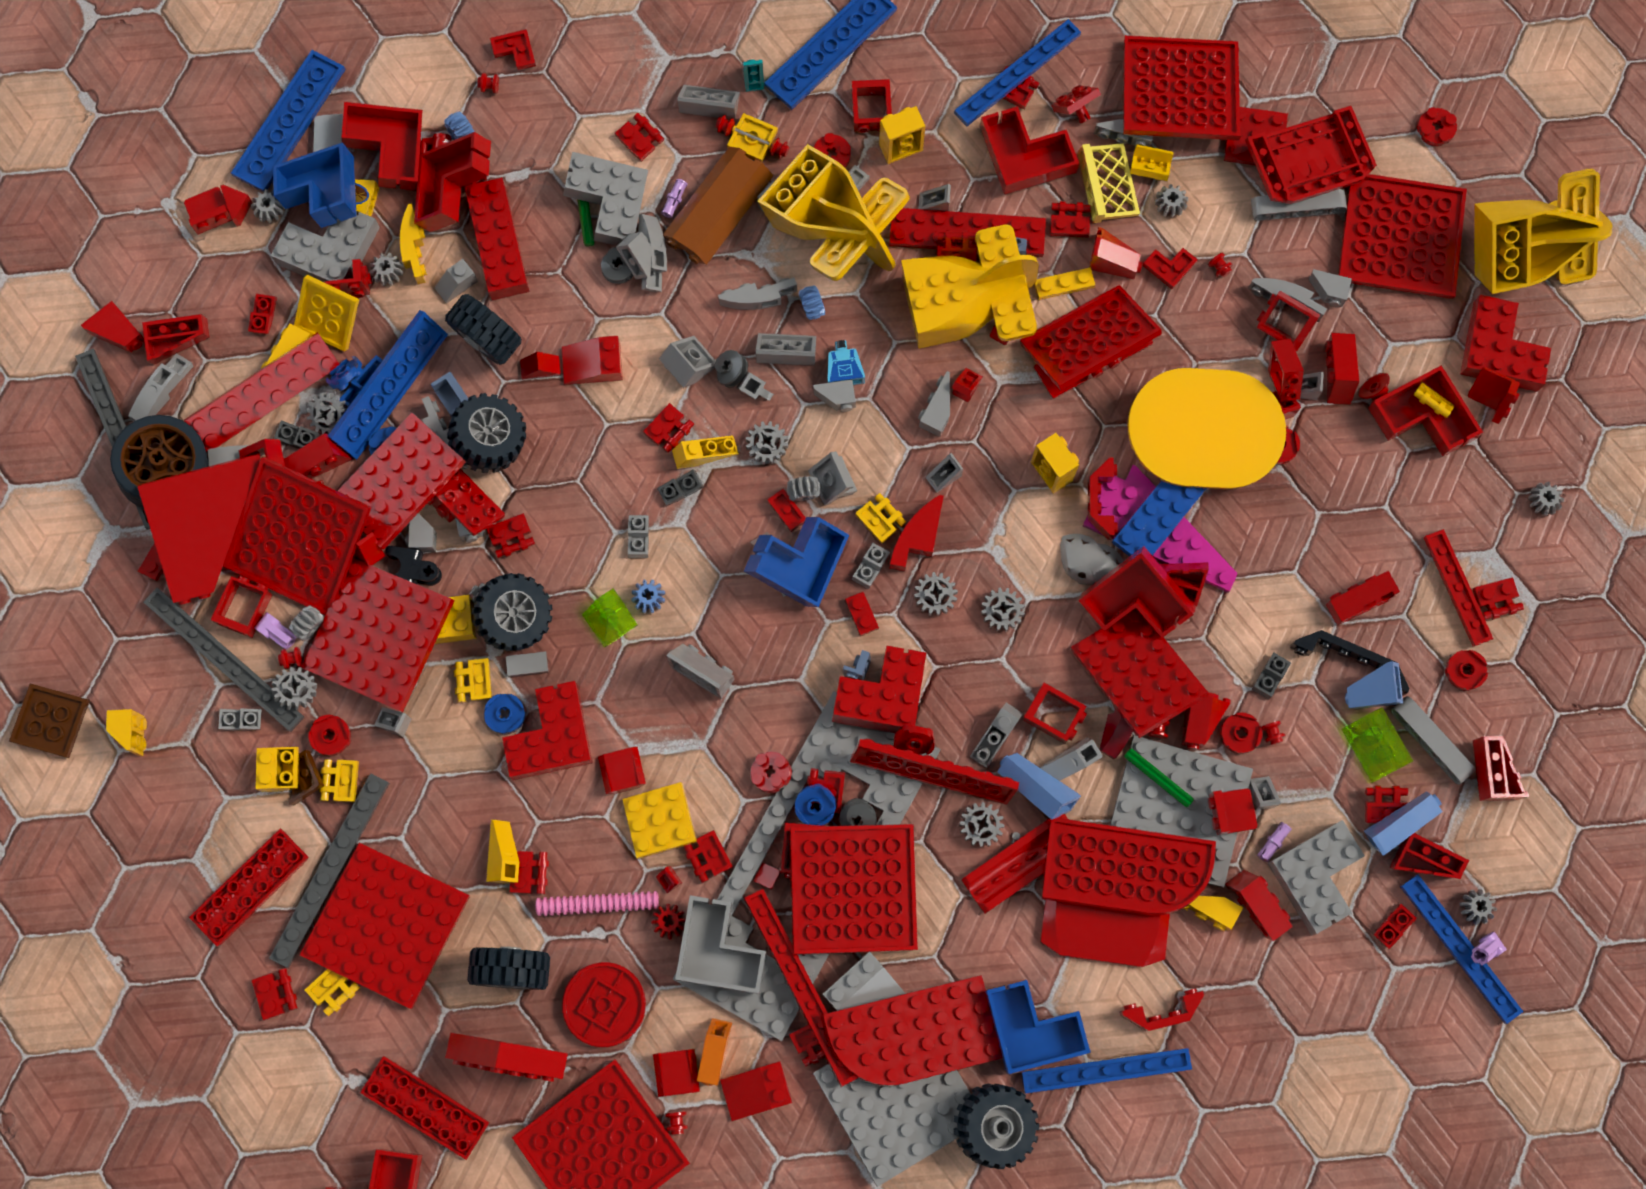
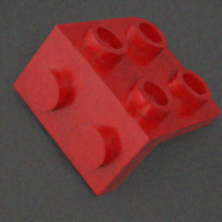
M219 187L212 188L184 201L190 217L188 219L189 223L197 235L232 221Z
M360 259L352 260L353 278L324 281V283L353 297L363 298L365 295H370L372 276L368 272L367 266L363 265Z
M1483 367L1467 396L1476 402L1495 409L1492 422L1499 424L1502 418L1506 419L1511 411L1510 404L1516 403L1520 395L1517 393L1520 382Z
M1246 788L1227 792L1219 790L1209 794L1208 805L1213 813L1212 826L1216 830L1217 835L1257 828L1258 824L1250 789Z

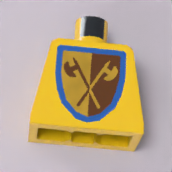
M355 179L356 211L358 214L361 212L372 216L380 189L376 181Z

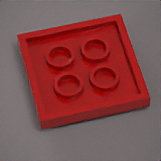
M1240 107V139L1226 140L1224 161L1255 165L1246 144V138L1262 132L1268 134L1287 128L1288 113Z

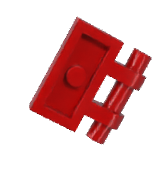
M1032 76L1023 81V85H1018L1002 99L1025 110L1034 94V91L1029 89V87L1037 90L1040 84Z
M636 113L633 119L637 121V124L633 126L628 121L615 132V136L642 162L655 150L652 142L656 140L661 144L664 138L660 135L661 132L657 128H653L649 124V120L645 116L642 117L639 113ZM645 129L649 135L644 137L640 131Z
M1066 201L1052 203L1051 210L1059 211V215H1051L1050 236L1089 238L1090 217L1082 216V212H1090L1091 205L1083 204V202L1069 204ZM1065 211L1076 212V216H1066Z
M950 230L938 232V240H945V245H937V256H958L976 262V245H969V241H975L976 233H969V231L952 233ZM951 240H963V245H951Z
M669 403L643 433L658 446L664 440L666 444L663 450L669 453L672 448L679 444L678 442L684 435L687 436L691 432L690 429L695 424L690 419L685 424H682L681 421L685 418L684 415ZM676 427L678 429L677 433L673 437L669 436Z
M524 513L487 528L493 546L502 545L501 549L495 551L497 558L511 556V553L521 549L523 551L527 550L529 546L535 544L533 537L528 539L524 537L531 533ZM519 539V542L508 546L507 542Z
M1513 577L1473 588L1479 607L1487 606L1488 611L1482 612L1485 620L1490 618L1492 620L1498 619L1502 615L1517 614V611L1524 610L1522 602L1515 604L1512 600L1519 597ZM1504 601L1505 607H1496L1495 603Z
M811 768L810 775L807 777V783L809 785L821 784L829 789L836 800L834 813L840 814L845 772L825 770L824 778L818 777L819 770ZM813 801V802H812V805H811V809H813V808L815 807V803H819V802Z
M1381 785L1366 787V796H1374V801H1365V822L1378 823L1383 818L1406 805L1408 802H1400L1401 796H1408V788H1400V786L1382 788ZM1382 796H1392V802L1382 801Z
M714 830L696 839L699 845L698 848L693 849L691 844L683 846L686 852L685 856L687 860L691 861L695 869L693 872L696 877H699L701 883L709 880L706 872L709 870L712 871L715 877L733 868ZM702 853L707 861V864L703 866L697 857Z
M517 851L519 858L518 883H510V893L531 894L532 886H537V894H545V886L548 885V879H546V870L549 867V861L547 860L548 852H539V860H534V852ZM533 867H538V879H532Z
M286 968L278 970L280 976L278 980H275L274 973L252 980L263 1020L285 1014L283 1007L285 1004H288L290 1011L298 1009L296 1004L297 996L293 993L291 987L292 979L291 976H288ZM283 986L285 993L283 998L279 994L278 987Z
M809 1024L789 1034L798 1054L806 1050L809 1055L802 1059L805 1067L812 1063L815 1065L819 1063L820 1059L825 1057L822 1050L814 1052L812 1048L818 1042Z

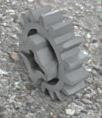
M333 392L320 393V396H314V401H309V405L312 407L306 409V411L310 413L307 419L312 420L310 426H316L315 432L322 431V434H329L348 408L343 406L346 401H339L340 395L334 396Z
M762 421L761 427L755 424V431H748L751 437H746V442L750 443L746 445V449L751 450L749 456L755 455L756 462L762 459L764 465L766 460H769L771 464H773V459L775 458L780 461V454L785 456L786 451L784 449L789 447L788 443H785L788 441V436H783L785 429L779 431V424L773 427L772 421H769L768 425H765ZM758 437L759 442L754 446V440ZM764 440H766L767 442H771V446L767 443L764 444ZM780 440V446L777 450L775 445Z
M935 572L932 573V577L926 574L924 576L925 581L919 579L918 583L920 586H915V591L919 592L914 594V598L919 599L916 605L923 606L922 612L926 611V609L929 610V616L933 612H936V615L939 616L940 611L947 614V607L953 609L954 605L951 602L957 601V598L953 596L958 593V590L953 589L955 582L949 583L950 577L948 576L944 579L943 573H940L939 577L936 576ZM931 583L930 588L923 591L924 587ZM939 583L944 584L946 588L942 587ZM934 587L937 591V594H939L937 601L935 595H933ZM949 597L948 601L941 605L942 600ZM926 601H929L930 603H932L933 606H931V605H929L928 603H926Z
M1000 587L998 588V593L992 590L990 592L991 597L985 596L986 602H982L981 605L985 609L981 611V615H986L983 620L984 622L990 621L989 628L995 625L997 626L996 631L1003 627L1004 631L1007 632L1008 626L1015 629V622L1017 624L1021 623L1019 617H1024L1025 613L1020 610L1024 609L1025 605L1019 604L1022 601V597L1016 598V591L1010 594L1009 588L1002 592ZM997 599V604L990 607L992 601ZM1000 606H1003L1004 609H1007L1005 613H1002V610H999ZM1016 612L1015 617L1009 621V615Z
M290 667V672L283 669L282 676L277 674V681H272L274 701H280V707L287 705V710L295 706L297 711L300 705L306 708V702L312 703L313 697H316L317 683H314V676L309 677L308 670L302 673L300 667L297 671ZM293 684L296 688V693H294Z
M984 802L981 803L980 807L974 803L973 810L967 807L966 811L968 814H962L961 816L965 821L959 823L960 826H964V829L960 832L961 834H967L965 841L971 839L972 846L978 842L979 848H982L983 843H986L989 847L991 840L995 843L998 841L996 835L1002 836L1003 834L999 830L1005 826L999 822L1003 819V816H997L999 809L993 811L992 804L987 808ZM976 812H984L983 815L978 817L973 815ZM990 815L994 818L995 825L991 824ZM984 817H986L985 826H987V828L983 827V829L980 830V832L978 833L979 824L977 822L980 823L984 819ZM968 823L973 826L974 834L970 832ZM982 834H992L987 838H980Z

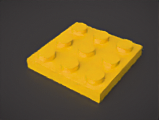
M306 275L303 278L294 326L309 332L311 335L318 332L325 343L345 352L349 349L359 299Z
M682 782L622 799L637 859L697 842Z

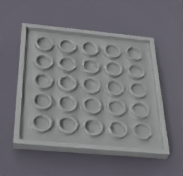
M1134 735L1130 748L1192 796L1194 800L1189 807H1185L1127 760L1110 826L1216 841L1214 868L1208 884L1224 888L1237 832L1217 835L1216 830L1212 826L1213 813L1209 809L1208 797L1213 791L1221 790L1222 792L1249 788L1253 769L1146 738H1138V736Z
M829 1064L812 1073L876 1187L957 1139L959 1136L954 1135L953 1129L957 1128V1123L953 1122L954 1115L958 1116L959 1110H957L959 1104H964L963 1097L966 1094L971 1095L957 1070L896 1086L876 1085L858 1078L841 1087Z

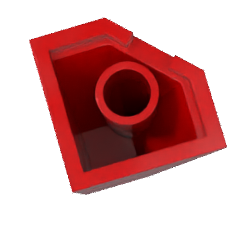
M1098 227L1089 266L1092 271L1135 279L1136 273L1141 272L1143 262L1139 261L1141 254L1105 229Z
M1208 692L1206 698L1186 709L1182 745L1187 746V749L1199 750V748L1205 746L1229 707L1231 700L1228 698H1223V701L1219 700V695Z

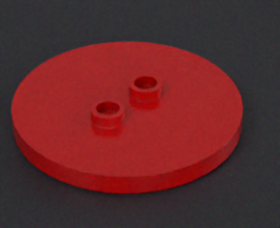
M610 962L594 963L578 971L568 982L562 998V1013L568 1029L577 1039L595 1047H612L627 1041L641 1026L646 1012L645 992L638 978L627 968Z

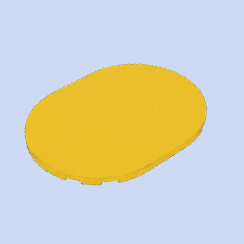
M1178 368L1157 375L1139 391L1129 411L1128 436L1131 448L1134 450L1142 466L1163 482L1182 487L1235 489L1258 481L1275 466L1285 445L1286 423L1282 408L1274 394L1254 377L1231 370Z

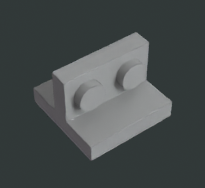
M836 451L830 452L808 470L810 476L818 478L821 488L820 498L824 505L831 504L838 497L852 495L857 492L842 456H838Z

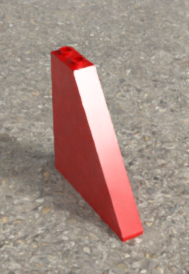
M259 453L137 486L173 603L178 602L179 605L191 602V598H208L211 596L210 593L214 592L260 461Z

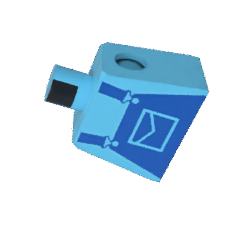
M846 340L836 341V351H830L828 354V383L853 380V385L865 384V374L857 350L847 349Z

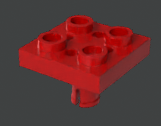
M1078 85L1071 90V93L1058 97L1056 102L1051 105L1054 112L1069 115L1075 112L1079 123H1084L1091 119L1085 105L1099 97L1101 93L1098 88Z

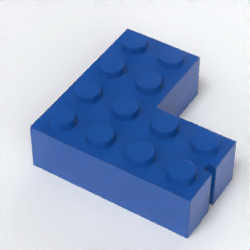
M343 142L273 166L274 197L285 209L309 202L310 215L321 228L337 223L338 219L344 221L356 217L354 156Z
M806 517L794 547L772 535H759L753 548L755 555H750L744 572L806 607H819L849 534L820 517Z
M1027 980L1007 985L1008 990H1006L1005 986L985 991L1007 1074L1091 1053L1080 1012L1077 1011L1038 1021Z

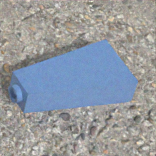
M1018 753L1010 756L1006 755L1000 762L1001 767L997 772L1002 777H1010L1013 781L1019 782L1018 791L1051 820L1070 812L1081 797L1077 792Z
M1426 791L1378 823L1364 830V833L1373 847L1384 856L1443 811L1439 807L1442 803L1435 794L1431 795Z

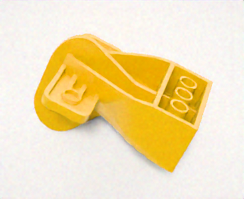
M807 144L757 202L773 228L803 240L827 238L810 258V264L814 270L832 281H838L863 253L886 271H892L895 268V261L880 233L906 205L910 196L904 187L888 178H881L861 197L852 177L843 165Z
M1594 169L1563 174L1558 180V200L1550 204L1536 200L1495 201L1474 204L1475 276L1492 294L1533 286L1545 281L1555 273L1556 278L1562 284L1589 280L1596 275L1598 241L1610 237L1613 227L1609 218L1599 210L1600 174Z
M1000 225L982 229L976 233L975 241L980 263L958 256H936L901 260L902 279L918 349L967 338L979 331L993 318L998 337L1002 341L1025 338L1036 333L1037 324L1028 289L1037 281L1038 260L1032 255H1020L1012 226Z

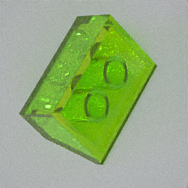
M1383 707L1341 729L1371 783L1413 762Z

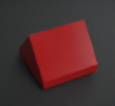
M671 866L665 867L656 876L666 893L671 892L682 884V881Z

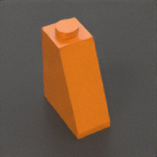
M714 1018L711 1020L706 1033L697 1081L702 1082L704 1085L718 1086L732 1022Z

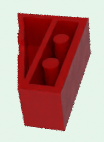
M202 314L142 322L147 361L153 365L210 338L208 321Z
M1331 333L1329 340L1325 342V352H1327V404L1351 405L1359 384L1355 334Z
M324 433L284 458L285 467L313 479L353 460V457L328 437L329 434Z
M1209 563L1160 564L1197 607L1209 570Z
M1388 570L1378 576L1374 575L1366 579L1365 583L1361 585L1355 584L1349 587L1348 591L1343 594L1338 592L1329 597L1330 601L1326 606L1338 626L1390 601L1400 590Z
M1483 736L1473 740L1479 800L1506 801L1529 797L1528 792L1524 790L1520 781L1521 776L1519 772H1516L1512 763L1513 758L1504 737Z
M1413 833L1401 843L1389 868L1461 879L1470 860Z
M1242 870L1225 883L1228 889L1235 891L1239 897L1237 899L1238 903L1245 906L1250 914L1249 917L1265 938L1275 941L1293 927L1289 921L1291 919L1289 914L1278 905L1279 899L1273 892L1270 893L1267 888L1268 883L1261 875L1257 876Z

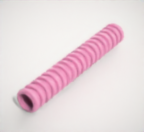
M647 891L646 894L644 892L640 894L628 892L627 895L625 893H621V895H618V893L612 895L610 893L608 896L596 894L594 897L592 895H589V897H586V895H582V897L576 895V898H573V896H569V898L566 896L560 898L558 896L556 899L544 897L542 900L537 898L535 906L538 916H541V914H544V916L548 914L554 916V913H557V915L561 913L567 915V913L574 914V912L586 914L587 911L589 913H593V911L605 913L606 910H609V912L613 910L619 912V910L625 911V909H628V911H632V909L638 911L639 908L641 910H645V908L657 910L659 907V897L657 891L653 893Z

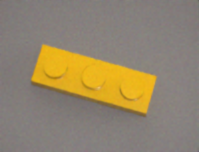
M1091 267L1037 279L1034 286L1038 300L1095 288V281Z

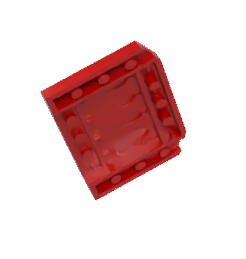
M1352 106L1334 110L1332 114L1268 134L1262 132L1249 136L1245 140L1270 201L1293 204L1360 183L1377 166Z
M1045 900L1040 943L1049 947L1059 956L1145 967L1165 960L1170 914L1145 915Z

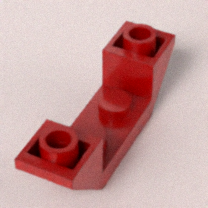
M1113 457L1106 460L1089 477L1087 482L1088 521L1107 540H1112L1114 535L1118 533V522H1114V516L1098 515L1102 511V504L1098 502V495H1101V483L1098 482H1112L1114 476H1117V464H1114Z
M1196 988L1184 991L1185 995L1180 996L1184 1013L1182 1014L1181 1010L1169 1012V1017L1163 1019L1161 1015L1149 1017V1022H1147L1143 1006L1137 1007L1136 1003L1124 1006V1011L1119 1013L1120 1016L1144 1031H1151L1190 1021L1204 997V992H1197Z

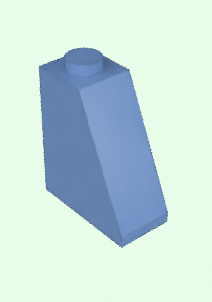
M1388 662L1347 687L1345 701L1349 708L1364 709L1403 704L1399 663Z

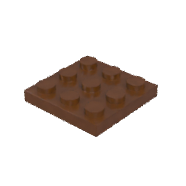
M30 683L9 742L70 758L90 700Z

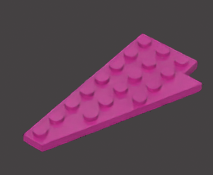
M1132 465L1126 480L1114 476L1112 482L1102 483L1101 495H1098V502L1102 504V511L1098 515L1114 516V522H1118L1119 533L1156 486L1136 465ZM1087 515V517H1086V519H1085V521H1084L1083 527H1085V528H1087V529H1090V530H1092V531H1094V532H1096V533L1102 535V534L1088 521V515ZM1185 517L1182 518L1153 555L1157 561L1164 564L1208 562L1209 570L1205 582L1228 593L1238 574Z

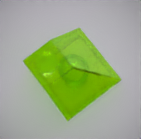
M614 588L596 599L582 614L604 648L638 626Z

